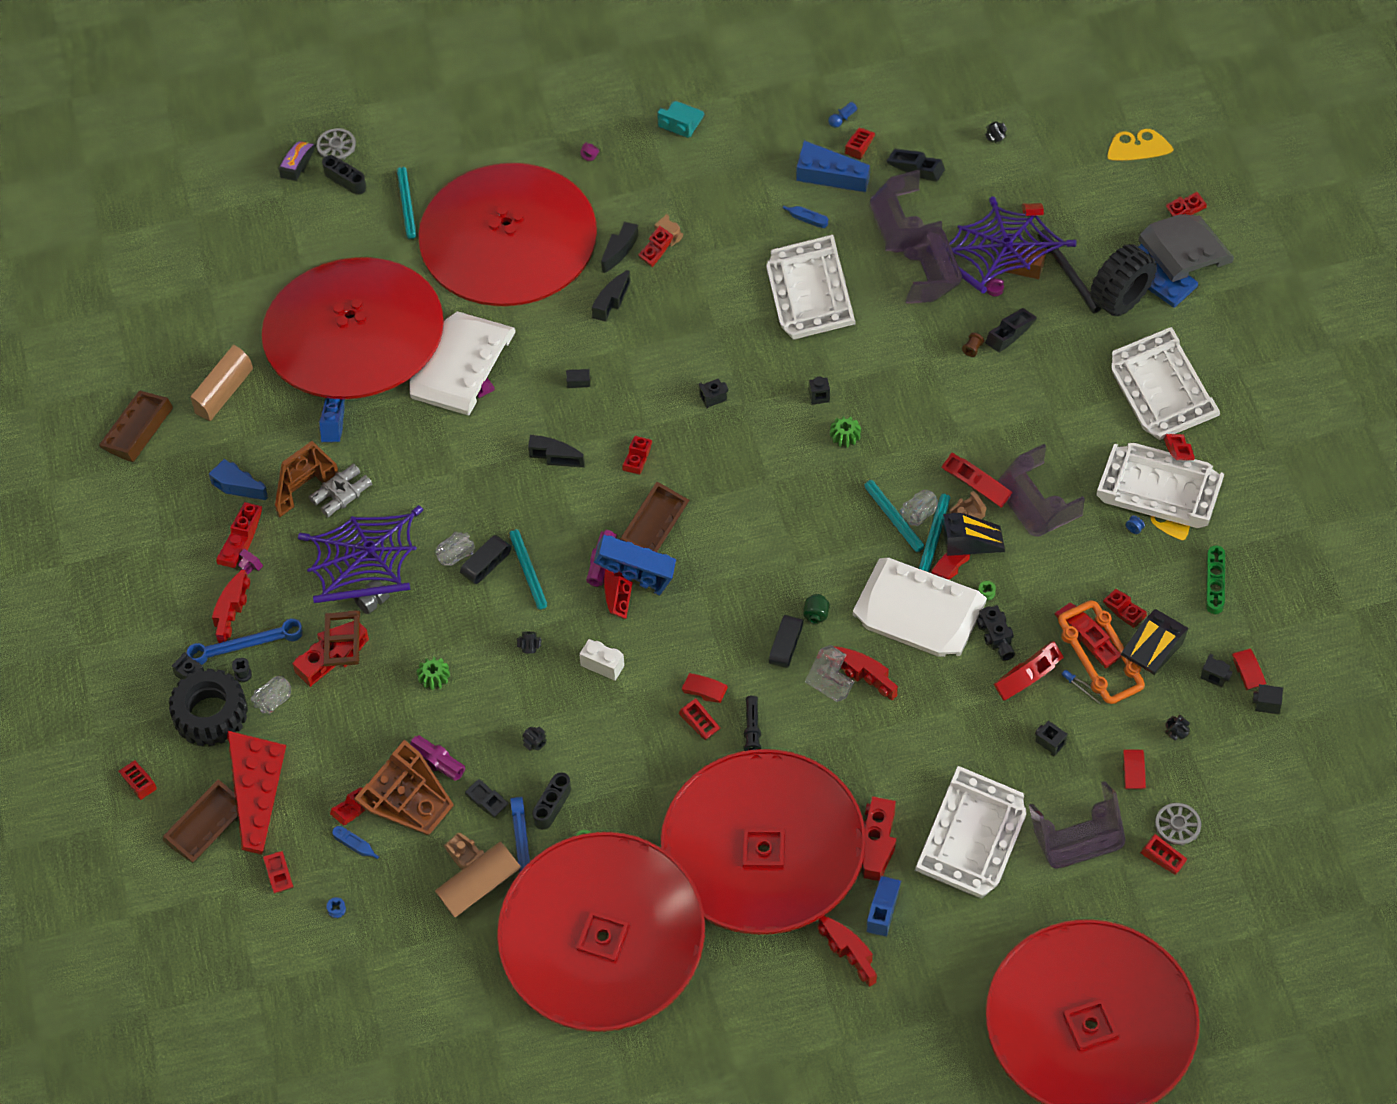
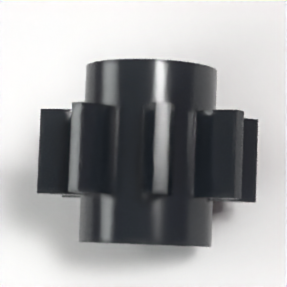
M994 121L986 127L987 133H985L988 141L992 140L997 143L1006 137L1005 133L1008 129L1004 123L1000 124L998 121Z
M525 631L522 632V636L517 638V647H521L522 653H536V649L541 647V637H537L536 632Z
M1178 715V717L1172 716L1166 721L1165 727L1167 730L1165 733L1174 741L1177 738L1184 739L1190 732L1188 727L1190 722L1181 715Z
M532 726L527 728L522 735L523 745L529 751L532 748L540 750L547 742L546 732L540 726L537 728Z

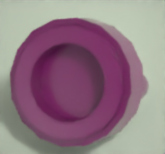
M584 142L580 151L581 157L587 161H593L599 153V149L588 142ZM584 152L591 154V157L586 156Z
M998 278L990 279L986 283V292L991 296H1000L1004 292V281Z

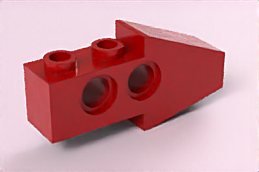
M354 621L331 628L330 636L354 634ZM361 623L359 627V651L369 640L367 629ZM325 631L317 634L318 643H314L303 655H299L292 663L295 673L310 687L335 667L324 666ZM354 641L330 643V649H332L330 650V658L353 657Z
M872 796L871 804L867 803L865 815L868 817L867 821H863L866 843L861 867L865 879L880 881L895 852L896 838L890 837L896 810V801ZM875 819H881L882 821H881V822H875L874 820H875ZM870 837H877L878 839L872 840Z

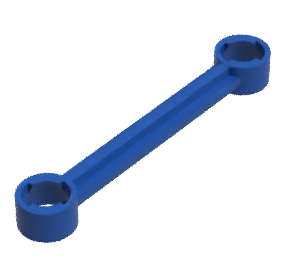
M288 619L280 628L206 647L200 643L192 644L188 647L187 654L192 658L197 651L204 652L201 657L192 658L203 665L209 657L285 638L288 641H297L302 637L303 630L298 620ZM292 626L299 628V630L293 634L287 633L288 630L292 628Z
M523 797L510 798L517 860L521 867L519 869L520 873L530 862Z

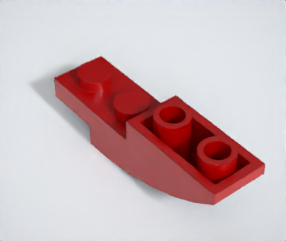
M953 452L941 466L944 471L1001 508L1012 494L1009 489Z
M244 502L230 527L231 533L216 558L218 565L235 568L239 560H242L239 554L243 549L247 551L259 523L262 506Z
M605 569L604 589L609 612L622 619H626L633 582L625 579L620 572L613 573Z
M241 570L232 578L222 591L214 608L212 620L214 626L217 627L216 637L218 643L225 642L228 638H231V622L235 620L236 612L241 613L243 605H246V589L250 588V578L247 577L246 570Z
M1069 602L1055 612L1054 615L1058 618L1060 614L1076 606ZM1079 613L1066 620L1069 626H1073L1078 630V642H1082L1105 669L1121 658L1122 655L1109 641L1110 637L1086 613Z
M1051 641L1025 662L1015 666L993 685L1002 700H1007L1056 667L1055 664L1063 659L1064 656L1055 641Z
M836 646L829 648L831 663L843 669L849 678H854L858 682L864 677V680L869 685L875 686L882 696L888 697L890 700L897 697L898 686L888 678L889 669L865 654L851 649Z
M826 916L819 918L817 929L822 937L826 936L831 951L833 953L836 952L840 958L846 955L848 962L857 968V974L862 982L866 981L869 987L876 984L877 974L870 965L873 954L865 943L841 923Z

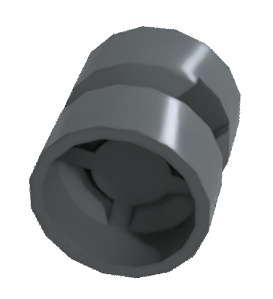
M371 580L365 585V588L383 586V584L379 580ZM389 593L353 599L357 606L369 615L377 608V604L381 605L390 596Z

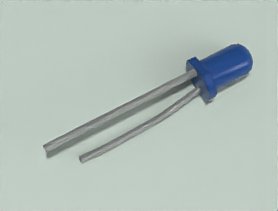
M1064 670L1062 672V676L1065 677L1069 681V683L1075 684L1077 687H1079L1082 691H1084L1087 695H1089L1091 698H1093L1096 702L1100 704L1098 700H1096L1093 696H1091L1079 685H1077L1074 682V679L1085 684L1087 687L1091 689L1089 685L1077 679L1076 675L1071 674L1068 670Z

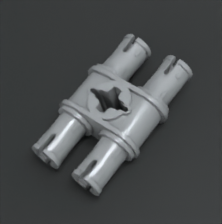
M353 463L343 472L335 473V476L326 483L323 482L321 488L310 495L309 499L317 506L325 498L331 497L333 500L321 507L322 513L328 518L338 509L346 508V505L355 498L358 499L360 493L371 486L372 482L369 477L367 478L364 475L354 484H350L348 481L360 474L359 468Z

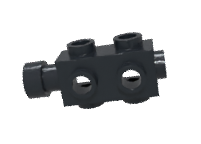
M998 605L988 606L979 610L977 625L980 630L985 632L984 640L986 645H991L993 650L998 648V654L1002 661L1012 659L1015 656V651L1010 645L1014 635L1011 627H1008L1006 624L1004 612L1000 611Z

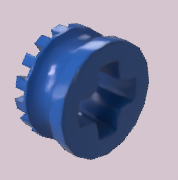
M1135 515L1131 516L1125 525L1133 534H1139L1141 529L1145 527L1142 519L1139 520L1140 518H1137Z
M335 897L327 902V911L331 917L341 918L346 912L345 903L341 898ZM334 905H336V906L339 905V906H340V910H337V909L333 910L332 907H333Z

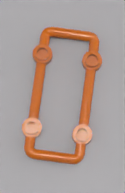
M1090 600L1060 614L1058 622L1063 630L1061 637L1064 642L1072 645L1092 680V691L1100 694L1106 703L1115 704L1143 690L1145 682L1140 675L1141 667L1121 656L1126 665L1124 667L1125 674L1130 678H1134L1137 685L1116 695H1109L1106 689L1108 687L1107 680L1104 677L1098 676L1077 640L1078 630L1073 626H1069L1066 621L1092 608L1096 614L1095 622L1105 629L1115 648L1121 654L1124 646L1110 624L1112 620L1111 614L1103 611L1096 601Z

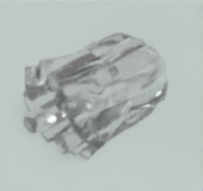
M922 490L915 494L912 499L903 503V507L899 510L900 514L909 525L919 526L936 511L938 499L932 491Z
M454 531L449 538L441 542L435 549V555L439 562L444 566H451L464 557L473 555L475 545L469 539L470 535L467 532L462 534L461 532Z
M275 676L265 685L254 690V695L250 699L254 702L253 705L256 708L259 707L261 713L270 715L276 707L288 700L291 695V685L283 676Z

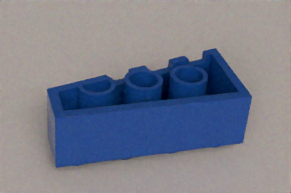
M803 142L797 164V181L866 192L869 182L870 165L810 142Z

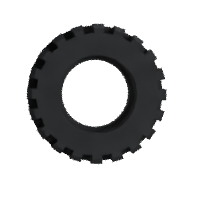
M1134 244L1118 248L1103 263V266L1098 270V274L1093 279V284L1090 288L1092 301L1112 316L1126 314L1128 310L1134 308L1136 303H1139L1140 299L1147 293L1148 288H1150L1157 272L1156 261Z
M210 668L207 671H202L201 669L197 670L195 674L190 673L186 675V679H181L177 683L178 687L173 688L172 696L169 698L170 715L179 735L182 738H186L187 742L191 744L196 742L197 746H204V744L215 746V743L220 742L222 744L226 742L228 731L240 732L243 728L242 723H245L247 719L248 707L243 689L238 680H235L234 676L229 673L225 674L223 670H217L216 672ZM219 698L225 701L224 707L213 716L198 717L191 714L194 706L204 699Z

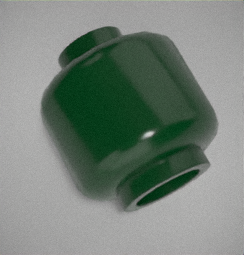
M821 594L809 596L804 604V617L812 624H819L825 621L829 613V601Z

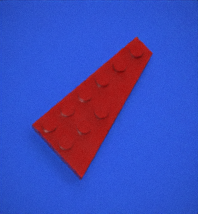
M228 731L227 739L230 748L229 754L232 763L231 770L237 801L242 850L262 855L286 745Z

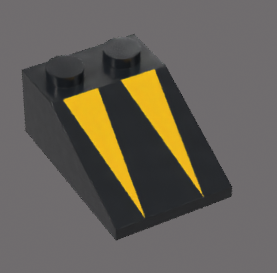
M964 513L943 514V534L947 556L1005 552L1000 525Z
M1154 609L1143 621L1121 652V655L1155 675L1183 645L1189 628L1165 615L1163 612Z

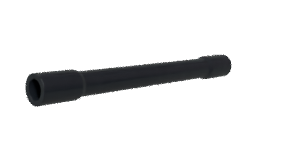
M1045 229L1041 230L1046 237L1055 242ZM1038 233V237L1042 242H1048ZM1056 248L1050 251L1083 297L1093 314L1098 313L1102 308L1092 301L1090 291L1060 249Z

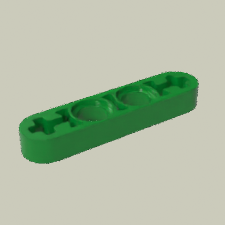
M1218 545L1210 547L1207 554L1206 608L1211 614L1221 613L1225 604V550ZM1214 553H1218V554H1217V555H1218V561H1217V562H1214V560H1215V555H1214ZM1217 568L1221 573L1215 575L1211 572V569ZM1218 585L1221 590L1213 591L1210 586ZM1214 598H1217L1218 607H1214Z

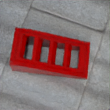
M859 127L847 142L845 154L861 160L875 133Z
M696 698L679 711V715L704 740L721 729ZM694 709L696 712L690 715L689 712H691ZM700 715L701 718H699L697 721H695L694 718H695L696 716ZM705 720L707 723L700 727L699 724ZM710 725L712 729L705 733L704 729Z
M136 760L118 771L140 800L157 790L154 781ZM134 767L136 768L135 770H133V771L130 772L129 774H126L128 771H130V770L133 769ZM139 772L138 775H136L135 777H133L132 779H130L131 776H133V775H135L136 773ZM143 777V779H141V780H139L138 782L134 783L136 780H138L139 778ZM144 782H147L146 784L138 788L139 785H141Z
M1156 834L1149 839L1140 852L1149 860L1175 875L1187 861L1186 857ZM1160 850L1164 851L1161 856L1158 854ZM1170 855V859L1168 861L1165 860V857ZM1174 859H1177L1178 862L1173 866L1171 863Z

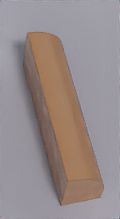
M233 345L192 394L191 401L196 415L211 421L253 370L249 357L239 347Z
M500 841L437 888L435 892L453 917H456L521 867Z

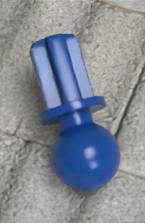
M850 102L841 110L838 109L839 114H833L829 117V125L834 128L841 126L842 120L845 119L847 121V118L857 110V106Z

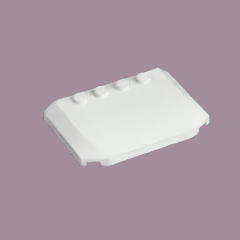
M833 235L771 251V258L767 263V271L781 328L793 340L856 324Z
M458 311L444 320L443 333L435 353L427 364L410 378L411 399L470 415L477 402L476 396L481 389L482 383L486 380L503 347L509 345L515 334V328Z
M1172 327L1112 351V374L1143 430L1157 439L1162 440L1166 434L1179 433L1220 415L1213 398L1209 397L1181 348L1180 340Z
M1128 443V446L1117 447L1118 444L1113 445L1096 494L1104 503L1195 528L1208 526L1224 478L1222 472L1220 474L1212 469L1213 466L1207 462L1196 459L1175 460L1169 452L1137 443Z
M879 558L853 609V616L857 617L867 630L938 657H944L946 654L961 656L977 623V619H979V610L984 608L987 598L977 590L891 558Z
M958 766L915 871L976 897L983 898L998 886L1026 816V808L1023 802L1024 793Z

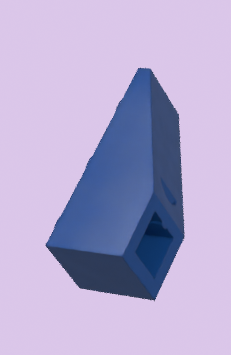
M325 399L319 422L321 442H340L345 399Z
M223 459L209 473L212 485L225 494L261 500L268 498L266 486L261 481L257 482L248 472L241 471L233 462L230 463Z
M881 876L867 920V932L887 937L901 880Z

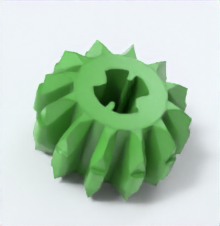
M844 415L841 420L836 418L835 423H831L830 436L833 443H838L840 447L844 444L847 448L849 444L855 445L856 441L861 438V427L858 425V421H852L851 416L845 419Z
M435 657L430 661L426 658L425 663L419 664V669L416 672L418 682L423 684L425 689L429 686L432 690L436 686L441 689L442 684H447V678H450L449 666L447 663H444L442 658L437 661Z

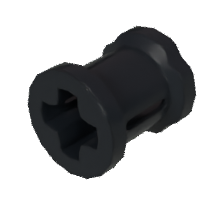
M237 658L233 661L232 669L235 679L239 682L250 680L252 672L249 668L248 660Z

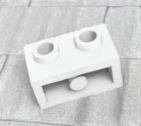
M588 639L579 654L582 667L614 681L624 667L623 654L618 649L606 647L599 641Z

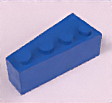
M603 535L597 546L594 563L613 573H622L624 578L629 581L635 579L640 582L641 587L647 589L649 586L655 589V594L660 596L672 580L676 559L667 554H660L649 548H642L631 542L616 539L614 536Z

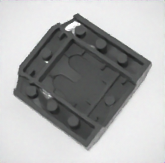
M1180 214L1151 223L1139 236V241L1172 282L1188 277L1190 271L1215 263L1217 267L1232 263L1234 256L1200 215Z

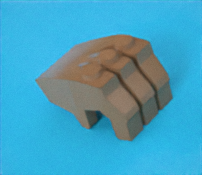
M973 491L970 492L971 497L965 501L962 498L959 499L958 503L949 510V514L964 513L982 519L986 516V506L979 499L978 494Z
M457 833L444 845L454 862L462 870L484 854L483 850H478L473 840L468 839L462 833Z

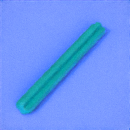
M399 167L397 174L407 238L411 239L416 237L407 170L405 167Z
M873 480L864 484L865 489L914 551L920 552L923 550L924 544L875 482Z
M941 494L920 562L919 569L926 572L930 570L943 526V514H946L951 499L946 494Z
M517 529L510 531V539L536 606L539 610L547 608V601L520 532Z

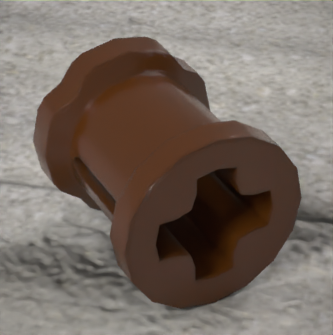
M970 333L968 342L962 346L963 353L970 357H975L978 348L984 343V338L978 333Z

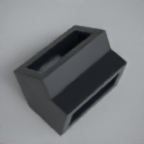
M590 369L566 370L567 388L590 387Z

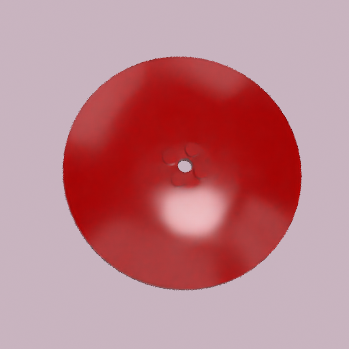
M525 163L488 165L457 177L433 197L423 214L419 228L421 256L433 278L448 291L463 299L490 306L528 304L559 292L575 280L584 270L593 254L597 238L595 214L584 193L573 182L559 173L544 167ZM504 222L511 223L507 226L502 225Z
M345 258L319 265L293 279L277 294L269 306L263 321L262 343L271 367L291 386L305 393L323 398H362L395 388L413 377L427 364L441 340L444 326L443 311L438 295L433 287L414 270L402 264L380 258ZM349 315H354L353 318H346Z
M772 749L749 750L731 754L710 763L695 773L681 787L672 800L665 815L661 834V848L680 863L693 881L700 896L704 919L731 931L757 935L777 934L795 930L818 920L831 911L846 896L856 881L862 867L866 843L863 817L854 796L847 786L828 768L810 758L793 752ZM761 845H767L769 850L761 852L758 848Z
M595 832L574 836L554 844L537 855L524 867L510 886L504 899L498 922V948L501 962L510 983L519 996L533 1010L550 1021L564 1027L590 1032H606L628 1028L652 1018L668 1007L682 993L693 977L702 955L705 939V920L700 896L690 876L680 863L662 848L647 840L614 832ZM606 932L609 934V937L605 941H600L597 939L598 934Z
M1074 920L1062 922L1041 929L1025 938L1008 953L997 969L990 985L986 1006L988 1036L1000 1065L1021 1090L1041 1104H1154L1167 1095L1185 1075L1194 1057L1199 1038L1200 1019L1196 996L1190 981L1177 961L1163 947L1146 935L1132 928L1107 921ZM1087 1021H1094L1097 1027L1089 1029L1085 1023Z

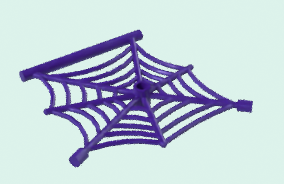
M992 196L989 198V202L993 208L987 216L973 224L958 225L959 231L951 242L940 249L929 246L927 252L984 294L987 291V287L984 284L993 277L1017 268L1026 267L1029 270L1030 265L1042 255L1062 246L1076 247L1077 241H1063L1050 231L1037 215L1028 218L1000 215L999 211L1015 216H1026L1025 213L1011 212L998 207L996 198ZM995 212L996 216L988 224L979 228L969 229V227H974L984 222ZM1001 218H1002V219H1006V220L1026 221V222H1008V221H1002ZM1036 218L1042 227L1060 242H1053L1034 225L1032 220ZM997 219L998 223L992 228L983 232H977L989 227ZM1030 223L1048 242H1038L1027 230L1028 224ZM1003 224H1008V225H1022V226H1021V227H1013V228H1012V227H1004ZM1000 226V230H998L996 233L986 235V233L991 232L992 230ZM962 230L967 232L964 239L956 247L947 248L958 239ZM1005 230H1018L1016 233L1012 234L1005 232ZM1024 230L1034 242H1027L1020 233ZM970 233L975 235L973 241L968 246L961 247ZM978 236L983 238L979 245L972 246ZM1018 236H1019L1020 240L1023 241V242H1015V243H1013V241H1014ZM986 239L991 241L990 244L983 245ZM1023 246H1028L1020 254H1018V249H1020ZM1040 246L1034 249L1033 251L1029 252L1024 258L1021 257L1026 251H1028L1032 247ZM1048 246H1053L1035 256L1030 262L1027 263L1025 261L1035 252ZM998 247H1003L1000 253L996 249ZM987 248H991L993 251L996 252L998 256L996 260L994 256L988 250H986ZM978 249L987 253L993 261L992 266L989 268L986 260L973 250ZM956 251H967L979 257L986 265L987 274L985 277L983 271L973 259ZM941 252L956 254L972 262L981 274V283ZM1012 258H1017V259H1018V260H1012V261H1008V262L1001 263V264L997 265L999 262H1002V261L1007 260V259H1012ZM1019 262L1023 264L1002 269L991 275L994 270L1002 266Z
M418 505L410 514L396 516H351L343 525L316 536L300 532L298 540H312L318 551L317 560L311 568L307 569V572L315 573L322 582V594L313 596V602L321 603L411 590L409 582H401L400 568L410 551L417 549L416 546H412L409 531L413 517L423 512V508ZM405 518L399 521L383 523H357L356 521ZM353 522L350 526H348L345 530L341 531L337 535H334L327 539L321 538L332 533H335L340 529L344 528L345 526H347L349 523ZM408 522L406 534L409 546H402L400 532L402 526ZM397 524L394 528L387 530H363L360 528V526ZM353 526H355L354 529H352L349 533H347L346 535H344V536L341 537L340 539H338V540H336V541L333 540V539L338 538L339 536L343 535L344 533L348 532ZM356 530L358 531V533L347 542H341L342 540L349 537ZM396 530H398L397 541L399 547H394L392 541V534ZM364 533H386L385 535L375 537L364 535ZM360 535L362 539L358 543L350 544ZM389 537L391 547H384V540ZM317 542H322L327 546L328 554L324 562L317 565L321 556V550ZM329 544H333L336 547L335 558L331 561H328L331 555ZM339 546H344L346 552L343 557L338 558ZM349 548H352L351 554H348ZM388 551L384 557V560H382L381 557L383 552ZM392 551H396L388 567L385 564L387 557ZM401 551H406L398 564L396 577L392 572V564ZM353 558L356 561L350 565L347 559ZM344 561L348 568L343 572L337 564L338 562ZM365 561H376V562H379V563H380V564L367 563V564H360V565H358L360 562H365ZM333 564L341 575L335 580L333 574L326 566ZM370 566L382 567L386 570V572L381 570H364L348 574L352 570ZM323 568L330 575L332 584L327 589L325 588L324 579L316 570ZM365 573H380L392 577V579L386 577H363L338 584L342 579ZM382 580L397 583L394 585L329 593L341 586L359 581Z

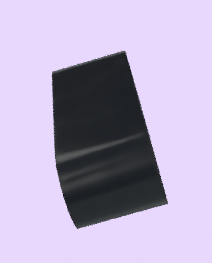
M328 155L323 158L322 165L327 178L354 194L360 195L366 191L365 176L361 171L336 156Z
M498 535L492 536L462 565L460 573L472 583H480L509 555L512 546Z
M789 615L783 616L770 652L769 664L789 668L802 631L804 619Z
M559 772L553 776L533 810L534 824L538 829L545 830L552 825L571 792L570 777L566 773ZM552 799L556 800L555 802H552V803H551V802H548L549 800H552ZM543 815H544V816H547L546 818H543V819H540V818H539L540 816H543Z

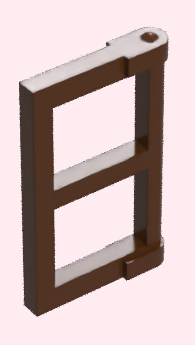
M360 611L325 613L324 666L359 664ZM354 619V634L330 636L331 620ZM354 641L353 657L330 658V643Z

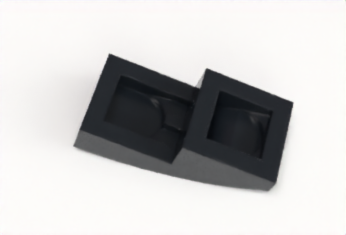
M480 778L465 791V795L494 818L509 804L495 790L492 791Z

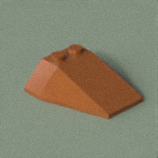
M313 441L288 457L281 464L275 507L279 517L295 507L292 492L313 477L318 478L322 483H326L338 472L337 464Z
M405 740L392 753L371 781L354 798L368 812L428 836L454 806L420 752Z

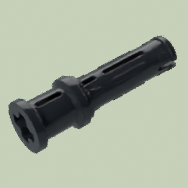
M750 695L745 699L746 729L744 737L746 738V744L744 745V751L762 749L759 744L761 731L758 728V697Z

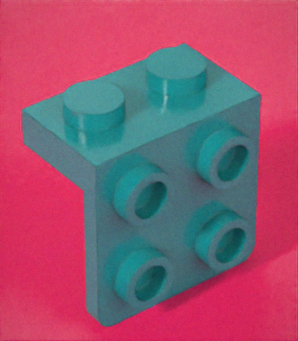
M674 101L668 110L660 108L657 113L658 127L690 138L704 117L703 111L678 101Z

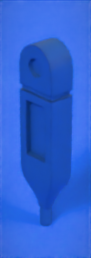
M783 206V209L788 210L795 219L819 228H826L828 226V218L822 214L800 206Z
M336 826L333 829L334 838L361 856L379 858L373 852L369 843L342 826Z

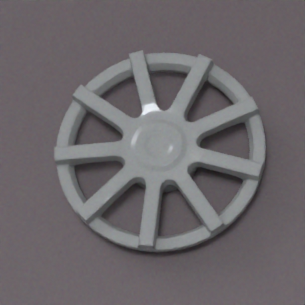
M330 129L324 132L317 140V150L320 156L323 157L328 156L326 153L333 150L331 155L335 156L336 151H338L340 155L336 157L344 160L355 151V137L345 129ZM336 131H342L344 134L342 137H339ZM333 132L334 137L329 138L326 134ZM347 135H350V137L352 138L350 140L343 141ZM323 137L329 143H320ZM352 143V147L344 146L346 144ZM320 147H329L324 151L320 149ZM341 149L348 150V152L344 154Z
M1172 803L1164 806L1157 813L1155 826L1157 833L1167 843L1184 845L1197 838L1201 830V820L1198 813L1190 806L1182 803ZM1179 806L1178 814L1174 815L1170 807ZM1183 807L1191 811V813H1189L1185 817L1182 815ZM1166 810L1171 819L1162 817V812ZM1194 815L1196 816L1197 823H1187L1189 818ZM1159 820L1169 823V825L1160 827ZM1186 827H1197L1195 833H1192ZM1168 829H1172L1169 836H1166L1162 832ZM1182 831H1184L1191 837L1184 840ZM1175 832H1178L1180 840L1172 839Z

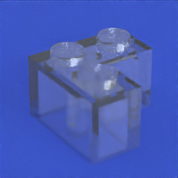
M832 645L821 648L805 683L835 702L846 699L855 682L839 672L846 654Z

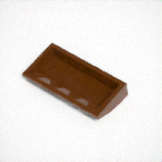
M139 390L99 446L117 457L134 462L173 409L169 399Z
M656 482L620 540L658 552L689 503V500L661 483Z
M218 779L164 834L163 842L185 859L194 863L238 817L235 793Z

